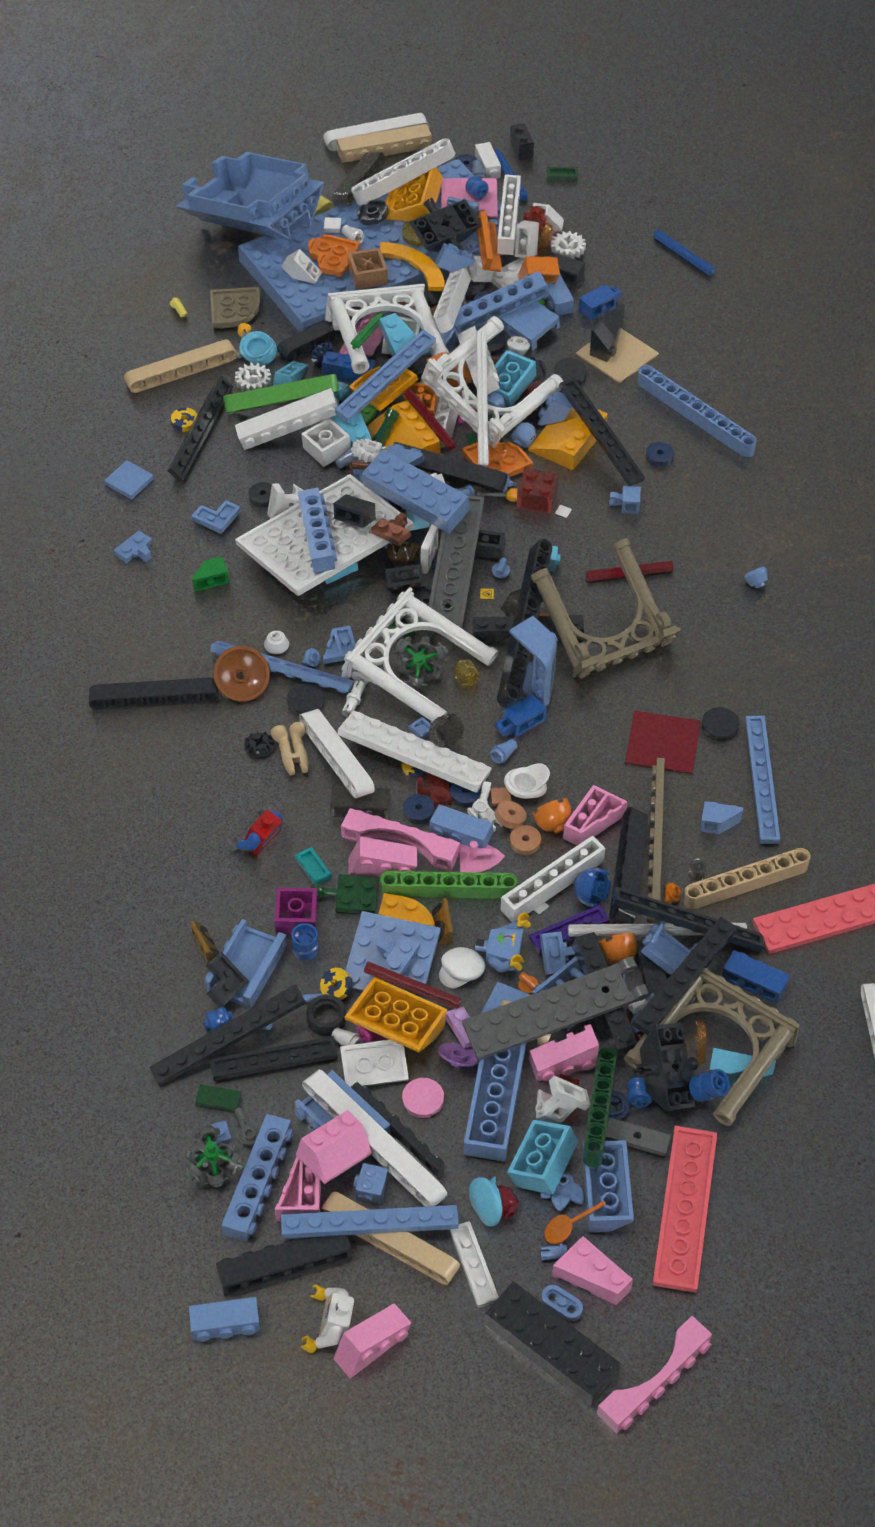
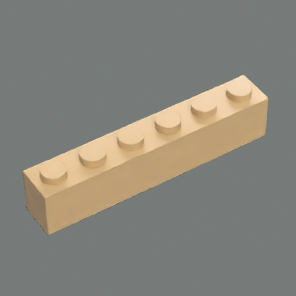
M423 124L337 139V152L341 162L346 163L422 150L432 145V135L428 125Z

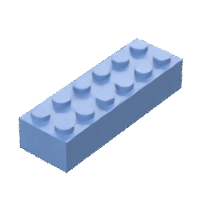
M384 449L362 473L365 487L448 534L451 533L471 509L467 495Z
M526 1043L479 1061L464 1139L463 1155L506 1162L524 1064Z

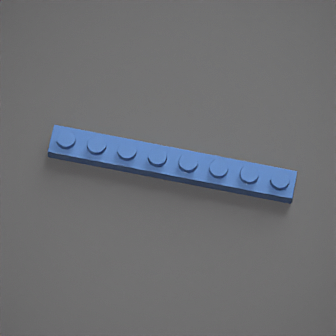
M425 330L419 332L335 409V414L346 422L351 421L434 345L436 338Z
M216 641L211 644L210 651L220 656L224 651L235 647V645ZM262 654L268 663L270 672H282L287 677L302 678L301 680L307 683H319L320 687H332L340 693H347L353 688L355 682L353 680Z
M746 716L745 725L760 844H780L765 716Z
M457 1205L281 1215L282 1239L458 1229L459 1227Z

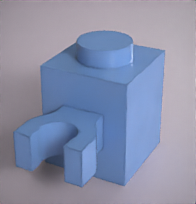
M623 486L622 494L610 492L609 506L622 505L621 513L639 514L641 487Z

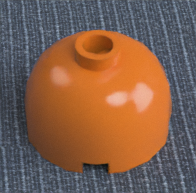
M562 798L564 802L560 803L558 800H553L538 807L537 813L532 812L535 822L542 830L554 831V833L564 831V825L572 815L568 798Z
M632 933L614 935L607 942L606 939L598 942L606 963L611 966L625 958H634L637 954V941L635 934L632 935Z

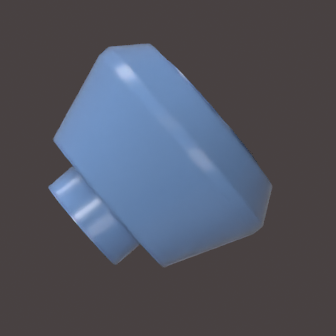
M765 567L757 568L746 573L744 579L751 587L760 588L766 585L765 581L768 580V570Z

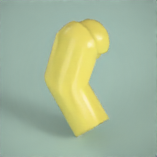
M177 297L172 298L169 303L170 307L175 308L181 318L186 316L188 313L181 300Z

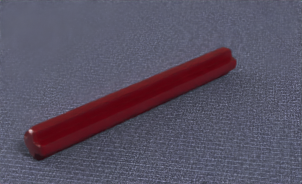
M412 389L405 391L406 399L449 451L453 450L456 444Z
M672 561L639 564L642 574L646 575L671 572L674 569V564ZM621 567L586 571L585 575L588 582L626 577Z
M367 962L365 965L364 973L451 1008L458 1009L460 1006L461 998L372 962Z

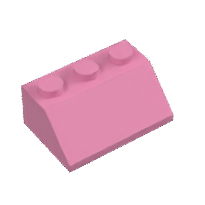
M348 1110L301 1138L296 1152V1156L324 1184L372 1154L362 1123Z

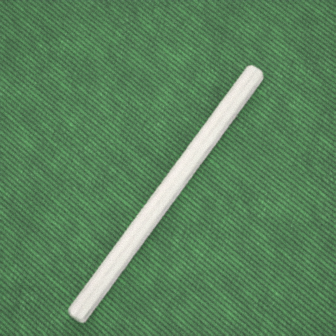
M484 331L476 334L478 464L487 467L489 464L486 334Z
M666 923L663 927V930L669 935H705L695 933L683 927L674 926L670 923ZM732 923L747 929L746 923ZM571 924L568 926V935L570 937H577L595 932L596 936H614L623 933L647 936L653 924Z

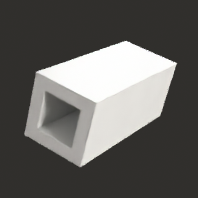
M491 143L476 144L475 157L482 162L487 178H500L501 165Z

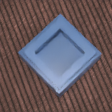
M421 717L409 725L408 730L416 737L425 739L435 732V727L424 717Z

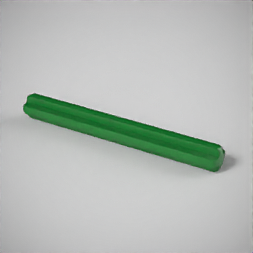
M382 312L380 314L377 313L351 341L350 344L353 349H359L378 328L380 318L384 317Z

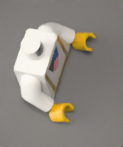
M319 1285L312 1286L317 1292L315 1295L310 1296L319 1301L326 1299L319 1337L316 1340L309 1336L302 1338V1341L306 1344L301 1346V1348L306 1352L313 1353L317 1347L320 1349L339 1345L343 1333L349 1329L354 1298L349 1297L345 1289H325Z

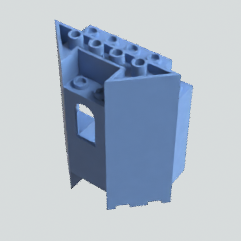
M245 152L237 159L220 156L212 162L215 178L202 187H199L197 178L192 177L182 184L185 200L175 206L201 221L291 241L290 226L294 223L311 226L324 182L309 179L307 164L250 152Z

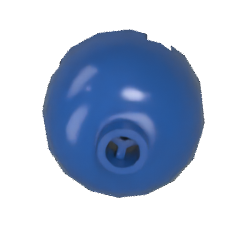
M600 868L585 869L574 881L577 899L582 904L591 908L598 906L601 900L605 902L611 888V881L607 877V875L610 876V873Z

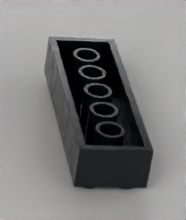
M514 1281L485 1313L484 1325L590 1407L593 1406L619 1374L621 1363Z

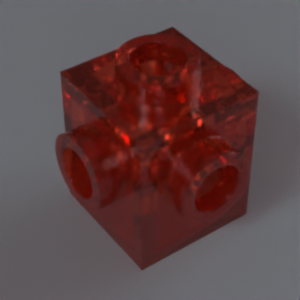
M530 206L528 211L524 212L522 221L538 222L540 230L546 223V210Z

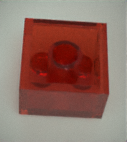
M524 468L517 492V507L551 513L558 490L559 474Z

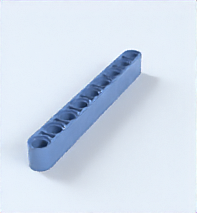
M643 365L639 368L637 383L640 387L741 456L748 458L754 455L756 447L755 436L653 367Z

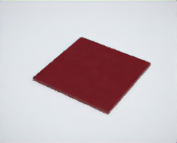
M634 710L625 764L652 768V765H656L657 758H665L664 770L693 774L701 721Z

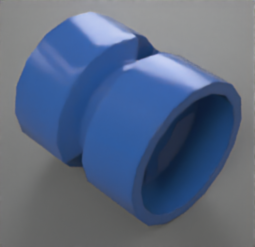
M311 924L297 925L291 933L293 954L299 960H311L317 956L319 951L317 930Z
M714 1069L706 1073L694 1075L689 1082L690 1093L698 1102H705L713 1098L725 1096L730 1090L729 1078L721 1069Z

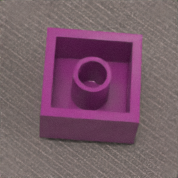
M277 887L274 920L276 934L280 932L291 935L292 930L297 925L304 923L311 924L316 928L317 888Z

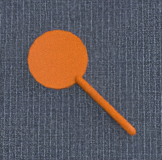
M602 1201L572 1219L567 1215L554 1217L545 1229L546 1241L552 1245L562 1243L570 1235L574 1222L606 1205V1202Z

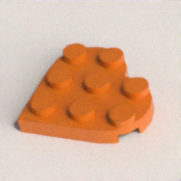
M322 234V237L316 239L313 237L308 243L309 257L318 260V267L322 273L335 275L336 277H342L344 272L349 269L348 253L356 252L360 249V242L326 234Z

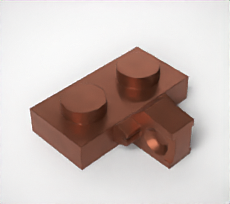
M400 513L395 517V520L391 519L390 521L381 518L371 527V534L400 546L411 536L410 530L405 529V526L408 524L407 515Z

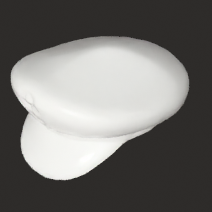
M541 763L512 769L505 775L504 784L506 789L516 797L523 799L538 798L547 791L546 782L549 779L550 772L547 766Z
M465 947L451 949L441 958L442 967L439 972V979L447 988H458L471 980L479 978L485 971V962L482 956L472 949Z

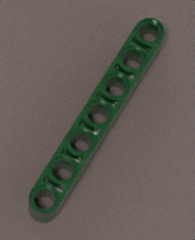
M609 1047L602 1048L598 1052L584 1140L583 1162L588 1167H598L603 1162L617 1066V1052Z

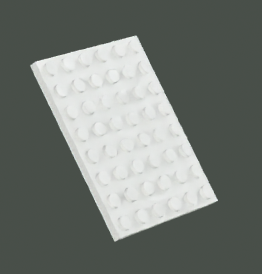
M351 474L319 491L320 494L324 495L333 537L330 539L334 541L337 561L334 562V570L313 572L300 503L236 538V545L299 596L390 543L371 534V527L381 518L388 521L391 519L395 520V517L400 512L372 490L365 487L364 484ZM345 494L375 503L376 519L364 528L334 519L333 503ZM407 518L408 524L405 526V529H414V523Z

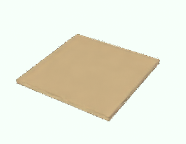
M622 328L616 346V354L608 362L590 355V343L576 352L577 356L619 384L637 372L641 366L646 365L659 355L657 351Z

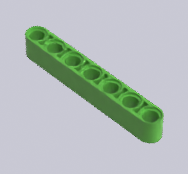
M336 374L229 394L223 396L226 414L298 401L332 388L333 393H337L339 388Z
M386 871L380 876V890L383 895L387 893L404 897L501 899L502 896L518 886L517 877L511 873Z

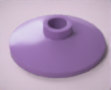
M444 1043L439 1047L438 1052L440 1056L454 1067L474 1066L479 1062L473 1049L469 1047L463 1048L458 1043Z

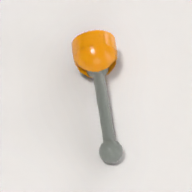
M239 324L238 334L241 340L251 332L252 328L249 324ZM240 348L238 349L236 357L238 359L242 357Z
M510 488L506 493L477 491L476 496L506 497L510 502H518L519 491L518 488Z

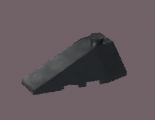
M624 304L615 308L612 315L607 314L606 319H600L591 330L590 356L608 362L611 357L615 356L624 319Z

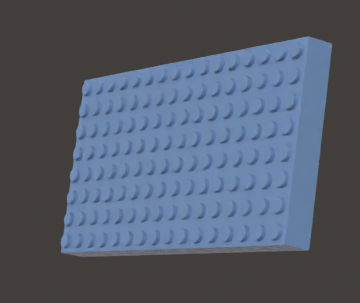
M459 159L437 167L443 178H471L474 176ZM441 188L436 201L438 209H441ZM388 193L378 197L377 199L383 200L385 202ZM356 200L315 215L311 226L300 223L293 224L289 227L291 241L265 235L238 246L239 261L299 332L325 320L328 293L356 291L349 269L344 272L342 277L321 273L317 282L313 284L293 279L281 267L286 257L298 249L318 267V260L311 259L308 252V243L313 237L316 239L322 237V234L348 239L342 233L343 226L348 225L361 229L364 234V240L360 243L359 251L380 248V242L397 243L422 252L432 259L435 264L440 251L426 250L409 222L385 219L376 225L362 224L357 216V211L361 205H358ZM497 200L498 218H488V222L495 223L498 239L501 203ZM325 217L341 218L340 233H324ZM476 230L466 240L460 242V245L474 256H480ZM384 258L388 269V285L357 290L424 284L426 287L428 285L424 274L410 265L408 261ZM439 267L443 278L449 277L450 271Z

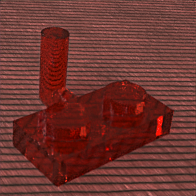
M427 772L426 781L428 787H424V779L422 777L416 779V794H430L434 808L438 807L439 804L443 806L452 805L447 780Z

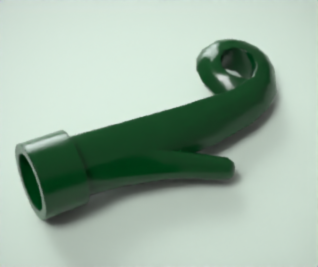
M387 408L384 415L385 419L377 433L372 437V441L379 442L384 447L394 423L398 420L399 412Z

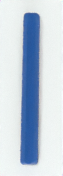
M498 148L495 149L494 152L500 162L504 175H515ZM520 183L519 199L521 201L528 200V193Z
M660 229L654 232L653 237L694 266L709 276L715 273V267Z

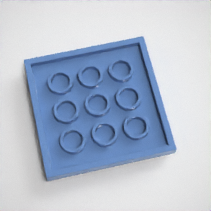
M362 911L345 970L352 977L353 985L351 990L363 992L374 976L364 973L367 962L382 966L386 960L383 958L384 953L377 950L376 945L379 940L383 939L390 944L392 941L397 943L402 934L420 944L419 950L402 975L427 984L441 929L435 926ZM401 988V989H403V990H405V991H408V992H410V993H412V994H414V995H417V996L423 998V996H421V995H419V994H416V993H414V992H411V991H409V990H406V989H404V988Z

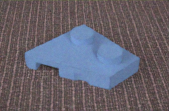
M350 626L332 629L325 655H323V664L343 661L348 651L355 649L356 644Z

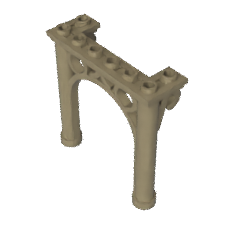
M629 538L614 543L612 548L634 594L637 609L632 624L625 631L615 636L598 638L578 630L569 618L548 569L539 570L531 575L533 583H536L573 665V678L578 676L584 678L590 675V672L593 670L599 672L606 669V665L609 664L613 666L623 662L622 659L627 657L629 660L633 659L643 651L649 653L655 650V647L661 645V647L667 646L672 643V640L677 638L676 635L681 631L680 627L677 628L676 625L671 627L670 617L665 611H659L632 552ZM642 611L644 612L647 621L640 620ZM635 627H645L648 632L647 636L643 638L637 637L634 633ZM630 637L636 644L625 648V641ZM577 638L585 641L586 643H579ZM590 643L598 645L601 653L591 656L587 648ZM610 646L617 650L605 655L606 647Z
M706 968L659 1025L677 1023L682 1017L693 1012L709 1011L729 1017L747 1033L753 1048L752 1059L713 1113L720 1123L731 1126L736 1119V1114L773 1062L781 1056L786 1046L789 1048L796 1046L800 1025L794 1019L780 1014L776 1008L765 1005L759 998L748 995L739 986H733L722 976L715 975ZM711 992L717 996L718 1000L713 1003H705L701 995ZM725 998L733 1004L724 1003L722 1006V999ZM743 1010L753 1015L749 1019V1023L747 1022V1016L744 1014ZM760 1022L766 1025L769 1031L765 1034L755 1033L752 1025ZM646 1034L642 1036L633 1050H629L624 1057L626 1063L636 1069L638 1064H642L640 1048L647 1037ZM758 1041H767L759 1053Z

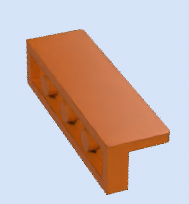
M480 211L477 219L481 223V227L477 229L482 270L501 272L500 254H497L498 239L495 223L488 222L486 211Z

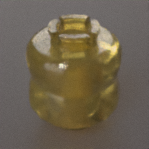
M460 660L453 668V674L461 686H472L479 679V671L471 660Z

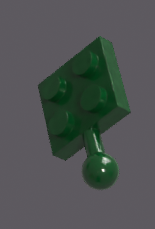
M339 874L337 889L324 888L320 883H314L310 886V888H317L318 899L323 896L336 897L335 912L361 914L364 911L375 914L378 878Z

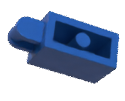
M604 284L579 298V311L592 321L616 308L617 301L621 299L623 292L618 290L616 286L609 288Z
M533 694L527 698L524 697L518 703L503 711L502 719L496 722L495 728L502 736L512 733L517 737L545 721L547 708Z

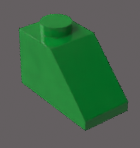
M222 556L205 560L192 577L194 592L229 584L228 570Z

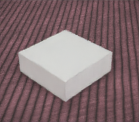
M325 217L324 233H340L341 218Z

